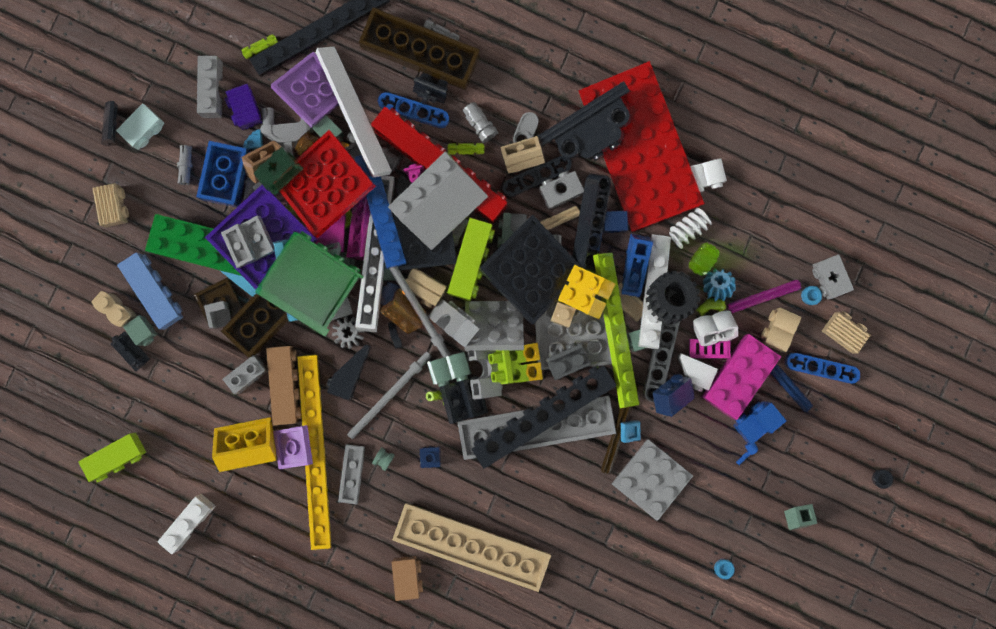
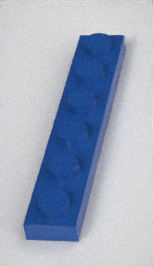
M355 156V161L376 185L366 195L386 268L406 264L391 210L388 208L389 203L381 176L372 178L363 156Z

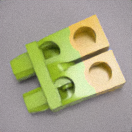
M538 343L524 345V350H496V352L488 354L489 363L498 364V371L491 372L492 382L509 384L543 380L540 362L521 365L522 362L540 360Z

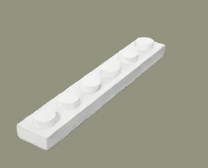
M652 234L653 246L647 267L639 347L658 349L662 321L657 320V315L654 317L651 315L653 313L652 309L648 310L649 302H646V297L649 295L646 293L651 283L667 272L671 237Z

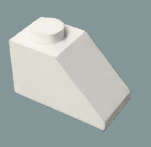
M679 354L677 358L685 377L691 378L693 389L700 392L703 389L709 390L718 369L684 354Z

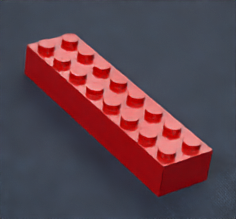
M384 107L370 124L378 136L414 164L422 165L425 170L446 151L441 145L432 144L431 138L424 132L418 133L415 125L409 120L404 122L400 114L393 108L389 110L387 107ZM452 155L451 157L460 165L461 162ZM462 167L488 195L474 211L494 225L507 209V198L499 191L497 193L492 191L491 185L485 180H478L476 173L470 168L464 169Z

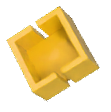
M574 265L567 279L570 283L569 285L565 284L558 301L600 319L607 303L594 297L597 294L609 300L616 284Z

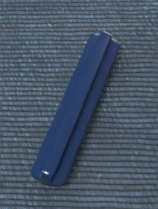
M776 364L770 372L803 411H809L813 404L779 365Z

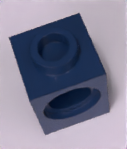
M627 211L606 212L603 233H624L628 231Z
M440 446L420 448V468L441 466Z

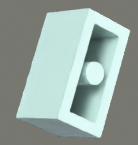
M142 103L116 131L132 147L139 150L149 143V139L153 135L158 134L162 130V126L165 123L149 107Z

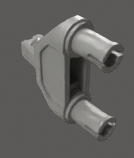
M266 108L261 109L263 125L260 128L261 133L269 140L276 141L285 149L287 160L295 159V149L314 132L313 127L311 128L302 118L297 123L275 125L274 109L267 108L268 111H266Z

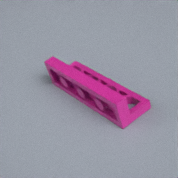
M366 196L352 209L346 256L347 258L364 261L370 216Z

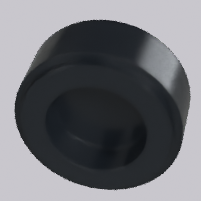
M878 469L872 475V482L878 488L887 489L893 483V475L888 470Z

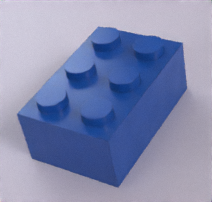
M209 141L196 197L203 201L237 208L241 204L245 186L244 180L247 177L242 156L250 153V151L242 147Z

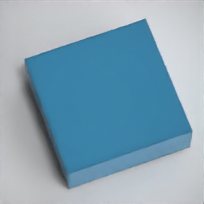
M634 420L621 423V442L628 443L641 440L640 421Z

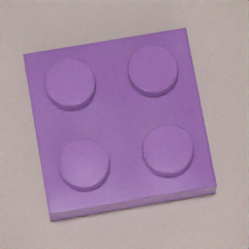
M307 425L273 431L279 469L313 464Z

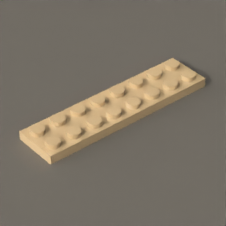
M409 503L404 505L392 539L398 543L539 592L551 557L550 553Z

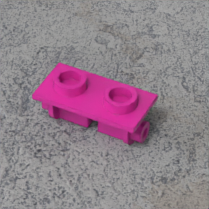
M413 164L409 168L403 169V171L413 183L425 171V168L422 165Z

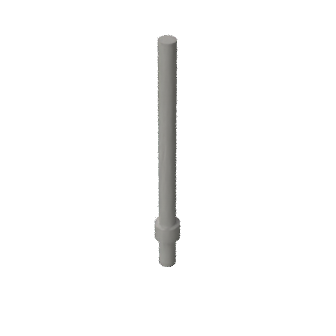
M398 267L389 268L430 334V340L433 345L438 347L443 357H448L450 352L443 343V337L435 330Z
M426 351L417 362L414 361L409 366L410 369L347 435L353 439L415 374H418L423 369L422 366L432 356Z

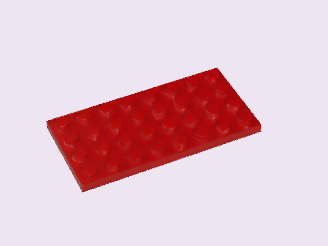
M650 61L578 90L584 106L623 81L630 90L621 98L631 114V122L628 126L621 128L624 132V139L620 142L621 146L612 151L610 149L604 152L603 157L623 210L627 211L628 223L632 232L704 205Z

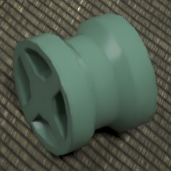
M381 447L372 464L379 465L382 470L386 471L395 454L388 453L385 448Z

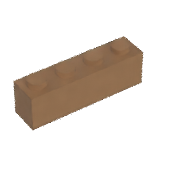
M293 346L266 348L273 426L299 423V419L302 418L301 407H298L300 389L296 386V380H299L298 369H295L294 361H297V352L293 350Z

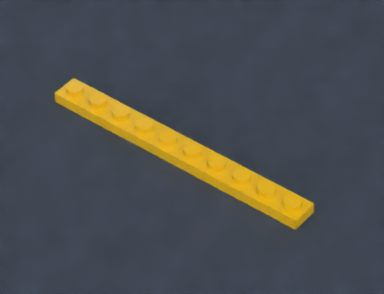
M318 355L299 356L297 358L302 426H308L313 464L305 465L311 550L329 549L332 546Z

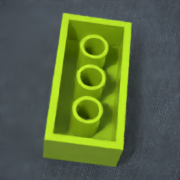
M469 218L447 292L450 296L471 301L472 298L476 299L479 289L476 283L483 276L479 267L483 261L488 259L489 249L487 246L488 243L492 244L495 230H492V224Z

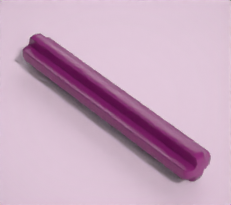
M794 280L729 303L727 305L728 310L731 313H735L800 290L801 284L799 280Z

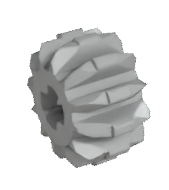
M348 316L344 317V323L341 319H338L337 322L340 326L333 325L332 327L337 330V332L332 333V336H338L334 342H341L342 348L347 344L348 348L352 349V342L358 346L359 342L356 339H364L359 333L365 331L356 329L355 317L351 318L350 323ZM348 327H350V331L353 332L352 336L348 335L347 338L346 333H344V330H348Z

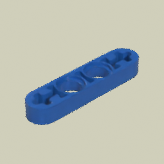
M387 92L382 93L378 97V104L381 109L387 107L389 110L391 108L394 109V105L387 104V106H384L382 100L389 98L390 102L396 103V111L402 117L436 128H445L449 123L448 113L442 109ZM402 103L410 105L408 112L404 113L399 110ZM426 109L428 111L427 117H418V110ZM431 111H434L433 115L436 117H440V115H443L445 121H441L440 124L438 123V120L433 117L432 121H429L431 118Z
M798 353L788 354L785 358L786 367L793 371L852 384L860 379V371L853 366ZM796 357L797 361L804 362V364H796L793 367V363L790 362V359H794ZM810 361H815L818 364V368L814 372L808 368ZM830 365L836 367V374L834 376H830L827 373V368ZM852 370L854 378L849 380V376L841 375L842 371L850 372Z

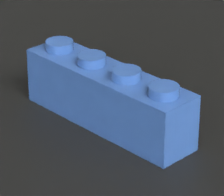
M136 252L117 266L158 329L165 330L183 318L181 314L182 308L177 302L174 303L170 297L172 296L171 291L160 282L162 278L156 270L153 271L151 268L150 259L145 254Z

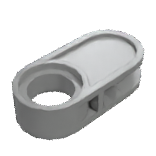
M532 112L523 114L515 131L513 143L517 142L516 139L519 135H525L527 139L534 136L538 127V117Z

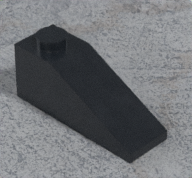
M365 345L333 377H329L326 385L328 388L327 393L346 400H352L371 346Z

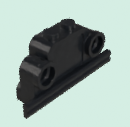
M624 81L544 131L538 135L542 144L545 146L552 140H555L562 156L576 158L581 154L582 157L589 160L594 159V161L602 158L607 150H615L621 146L620 142L624 139V132L621 128L628 126L631 122V114L621 98L630 92Z

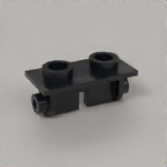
M126 331L120 335H115L111 339L113 341L111 345L135 372L150 360L147 354L139 346L135 345Z

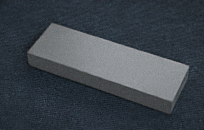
M345 445L338 502L358 504L365 446Z

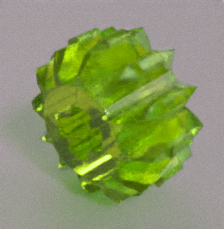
M707 242L702 244L692 256L689 268L696 274L706 275L717 262L720 251L714 245H710Z

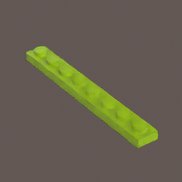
M613 253L593 255L596 275L616 284L609 300L601 296L600 298L602 302L607 303L603 310L619 406L620 408L639 405Z

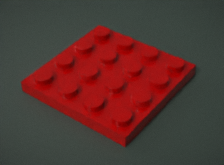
M330 130L272 181L316 238H319L376 187Z

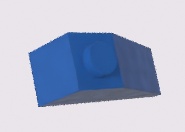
M630 235L621 294L641 296L653 246V241L648 236Z

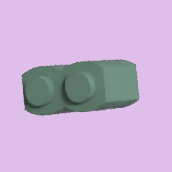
M465 352L427 362L433 385L438 384L439 387L450 384L449 380L455 378L457 382L468 379L467 375L471 374Z

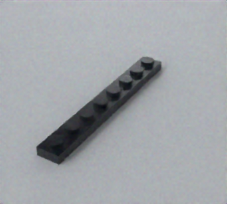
M351 0L250 58V61L261 77L369 15L373 7L379 9L388 4L390 0Z

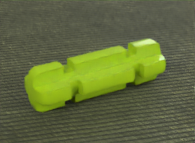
M272 34L266 40L263 38L251 44V47L247 46L241 51L243 56L249 59L253 57V54L261 53L278 43L275 35Z
M449 143L447 151L450 155L456 153L484 154L485 146L483 143H476V145L474 143H458V145L456 143Z

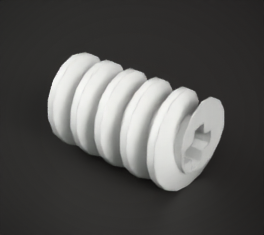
M696 208L694 213H689V218L684 217L682 222H677L676 227H670L669 234L681 249L683 248V241L689 244L688 237L694 240L696 239L695 232L701 235L700 228L707 231L706 224L712 225L708 216L700 208Z

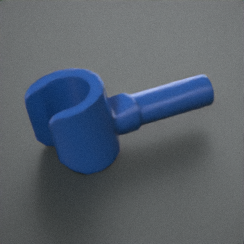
M747 443L745 445L747 452L736 462L738 465L750 455L757 453L758 447L755 443L752 445Z

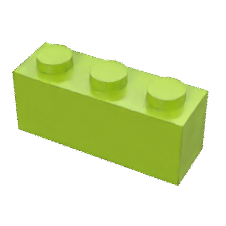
M130 433L78 461L88 482L96 480L99 483L108 478V473L113 471L115 474L125 469V464L138 462L142 459L141 455L147 452L137 433Z

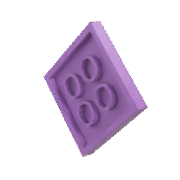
M314 52L310 53L271 84V89L311 128L339 106L321 63Z

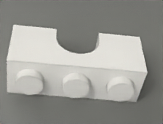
M202 494L195 496L158 540V543L169 553H176L191 537L190 534L207 518L216 506Z

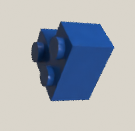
M758 401L750 407L751 411L746 415L745 413L741 414L738 420H735L736 423L733 426L744 440L752 445L765 433L772 434L786 422V419L771 402L762 401L760 403Z

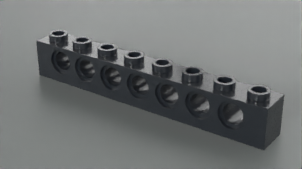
M594 366L588 370L589 375L584 378L580 375L572 380L573 385L568 388L564 385L555 391L557 395L552 398L547 396L540 400L538 407L533 408L531 406L522 412L524 414L518 419L516 416L506 422V427L502 429L497 427L489 432L490 437L485 440L481 437L473 442L474 447L471 450L483 469L616 387L605 366ZM590 379H595L597 382V387L594 390H590L587 387V382ZM574 389H578L581 393L578 400H572L570 397V393ZM559 399L564 402V408L560 411L554 408V402ZM540 410L548 412V418L544 421H540L537 418ZM525 420L530 421L532 424L529 431H523L520 427L521 423ZM513 431L515 439L513 441H506L504 438L505 432ZM491 441H495L499 445L498 450L495 452L490 451L487 447Z

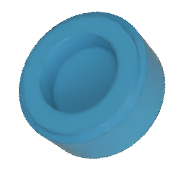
M809 286L802 291L801 297L805 304L816 305L822 299V292L816 286Z
M720 559L714 565V571L721 579H729L735 572L734 565L727 559Z

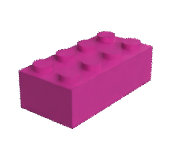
M750 334L744 335L730 354V358L726 360L714 377L710 389L705 390L701 398L731 419L738 420L781 356Z

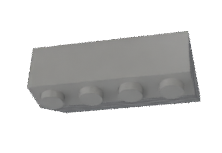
M444 152L388 208L425 245L433 250L488 195L449 153Z

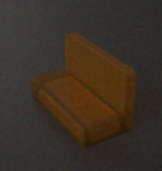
M400 289L395 291L393 300L381 308L380 312L407 334L417 330L422 325L419 316L404 292Z

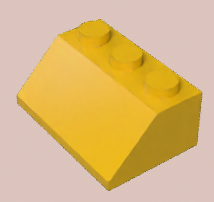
M271 417L214 428L212 458L219 472L276 461V447Z

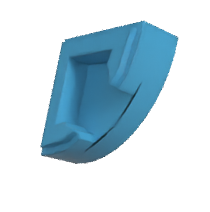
M261 129L253 131L248 136L243 148L250 151L263 146Z

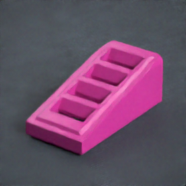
M689 339V357L730 358V340L715 343V354H712V345L707 346V354H704V346H701L699 343V354H696V343H699V340ZM720 343H723V354H720Z

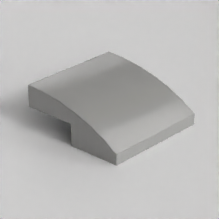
M255 216L242 224H236L221 232L237 268L251 264L275 252L273 242L261 216Z

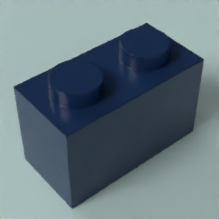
M682 375L672 376L671 379L653 392L656 413L670 417L674 416L695 398L691 378Z

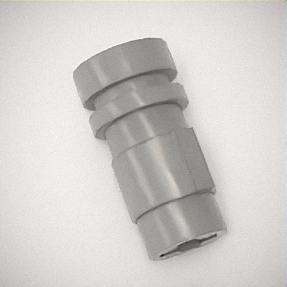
M475 102L470 103L463 109L467 120L476 129V134L482 143L490 141L498 134L492 122L487 120V117Z

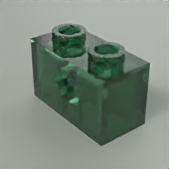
M280 147L253 174L266 190L276 195L303 168L290 152Z

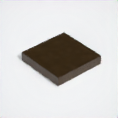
M228 277L193 294L206 321L205 305L221 301L228 302L231 318L244 307Z

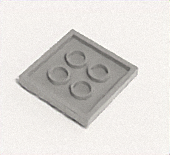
M465 301V313L476 321L474 325L479 328L478 332L465 346V351L524 350L523 315L509 301Z
M647 439L611 484L658 521L693 475Z

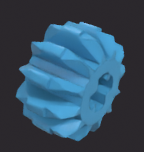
M714 269L713 273L708 272L706 278L703 279V291L708 293V298L713 296L715 302L718 298L724 301L726 297L730 298L736 289L735 277H731V272L724 273V269L721 272Z

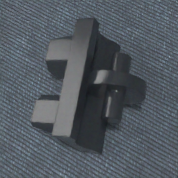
M424 72L420 77H415L412 92L417 93L418 97L423 98L422 104L427 105L428 101L445 103L448 91L447 81L441 79L438 80L437 84L431 82L432 77Z

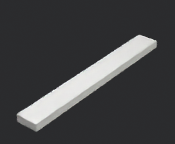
M335 47L317 48L316 55L372 178L390 175L392 170Z

